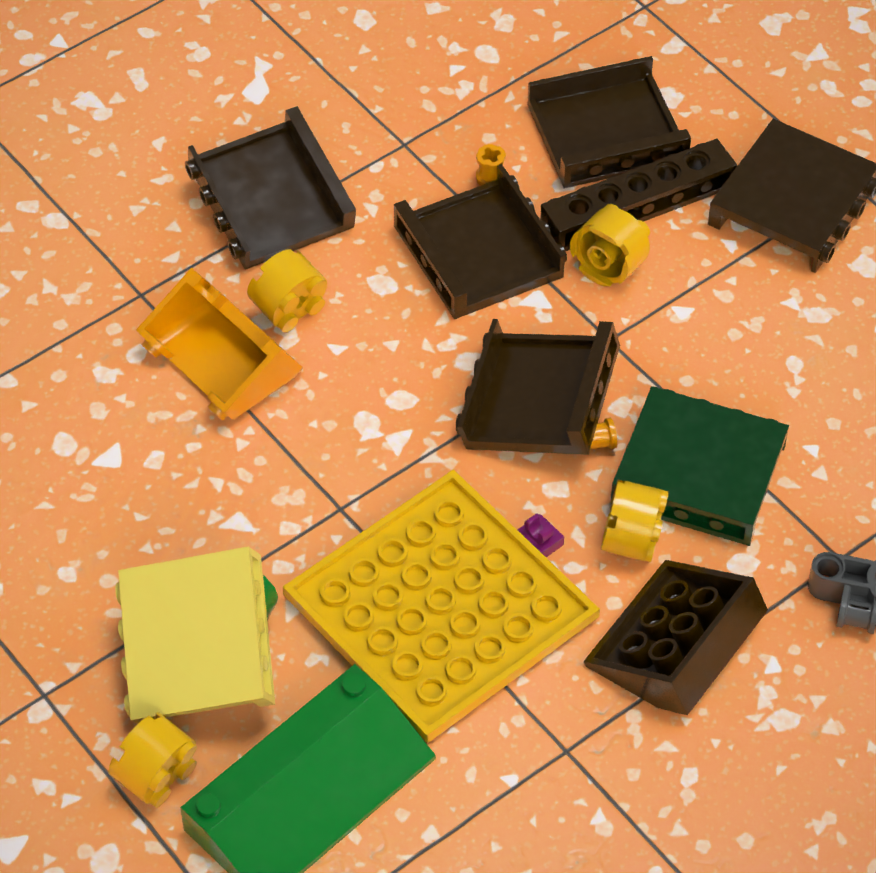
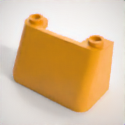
M192 267L136 329L145 339L141 345L156 358L160 354L164 355L207 395L211 401L207 407L221 420H224L227 416L232 420L236 419L294 379L303 369L293 357Z

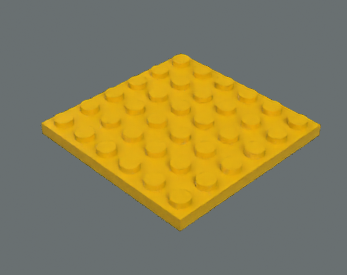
M454 469L282 586L283 595L352 666L356 664L382 687L426 743L440 735L600 616V608Z

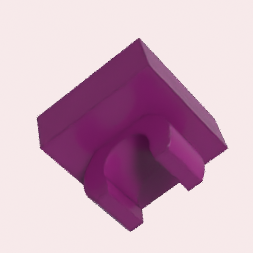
M536 513L527 519L522 527L517 529L545 557H548L564 545L565 536L541 514Z

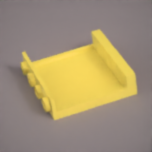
M248 546L118 570L119 582L116 583L115 593L122 611V619L119 620L118 631L121 640L124 642L125 657L121 660V668L125 679H127L128 694L125 695L124 706L131 721L138 724L149 715L156 719L157 712L167 718L250 703L260 707L275 705L261 554Z

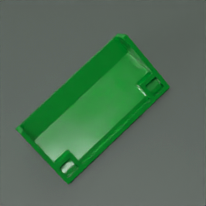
M354 664L180 808L183 828L228 873H304L436 760V755L382 687Z

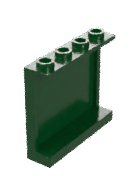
M651 386L613 480L611 501L617 480L629 481L668 491V499L661 520L750 546L755 532L756 521L781 451L785 450L789 425L774 419H766L745 413L739 409H731L710 403L705 399H696L669 389Z

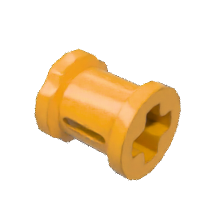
M487 144L478 149L476 160L479 168L476 170V180L479 185L497 180V165H503L506 159L505 150L501 146Z
M611 417L605 418L604 422L597 424L590 450L607 446L610 449L617 448L616 428Z

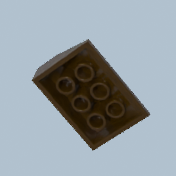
M665 560L583 662L587 668L651 705L688 716L768 609L753 577Z

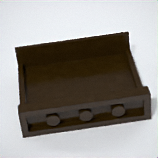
M652 56L528 82L527 105L563 188L618 176L641 165H647L663 159L670 154L690 149L691 136L688 130L678 129L652 75Z
M298 106L285 110V122L203 153L197 154L193 145L188 146V161H185L187 174L191 180L196 179L200 186L199 194L203 204L206 207L210 206L213 210L216 228L220 233L225 232L232 257L235 260L239 259L245 270L266 262L283 250L291 249L295 251L355 226L356 208Z
M773 118L710 202L708 225L720 230L727 219L813 257L811 272L816 273L823 262L829 263L835 252L838 240H845L850 231L852 220L854 218L858 220L861 217L868 197H875L876 163Z
M502 164L497 165V180L413 211L406 200L394 204L395 229L454 320L564 277V265L567 261V254L563 245L556 243L551 236L547 222L540 220L531 199L524 197L520 191L517 179L514 175H509Z
M493 319L489 332L485 333L483 337V350L480 359H477L474 364V377L471 386H468L465 391V404L462 413H459L456 418V431L458 435H461L465 448L468 450L589 455L620 348L614 323L599 321L595 336L503 333L498 319Z

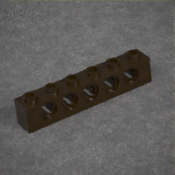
M718 138L706 143L697 144L682 152L670 154L650 164L641 165L618 176H611L607 180L591 186L582 187L559 198L550 199L548 202L541 204L540 220L547 222L551 236L556 243H561L565 251L570 250L572 236L596 212L606 205H616L619 209L628 212L637 220L647 221L717 194L736 169L737 163Z

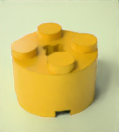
M608 204L596 212L572 236L570 252L572 257L577 256L582 264L578 267L579 270L592 282L608 287L613 283L621 284L647 259L650 251L648 238L650 229L644 221L637 220L628 212L619 209L616 205Z
M286 249L272 256L260 267V270L263 272L257 281L252 278L247 288L249 299L284 333L291 331L297 325L298 320L309 313L313 316L319 313L326 303L323 299L327 289L326 278L298 250L294 253L291 249Z
M617 480L605 525L601 550L651 562L656 542L658 543L663 523L661 516L664 513L669 492L642 484Z
M157 712L156 720L150 715L147 716L126 736L119 746L125 752L119 761L114 757L112 758L108 772L109 775L144 803H151L154 807L158 808L169 797L171 793L170 785L178 777L181 780H185L195 769L197 761L192 757L197 750L196 741Z

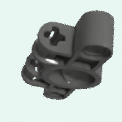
M823 552L815 556L808 579L810 594L817 599L840 604L836 627L842 628L844 625L867 629L868 633L874 634L876 627V560L873 561L832 552Z

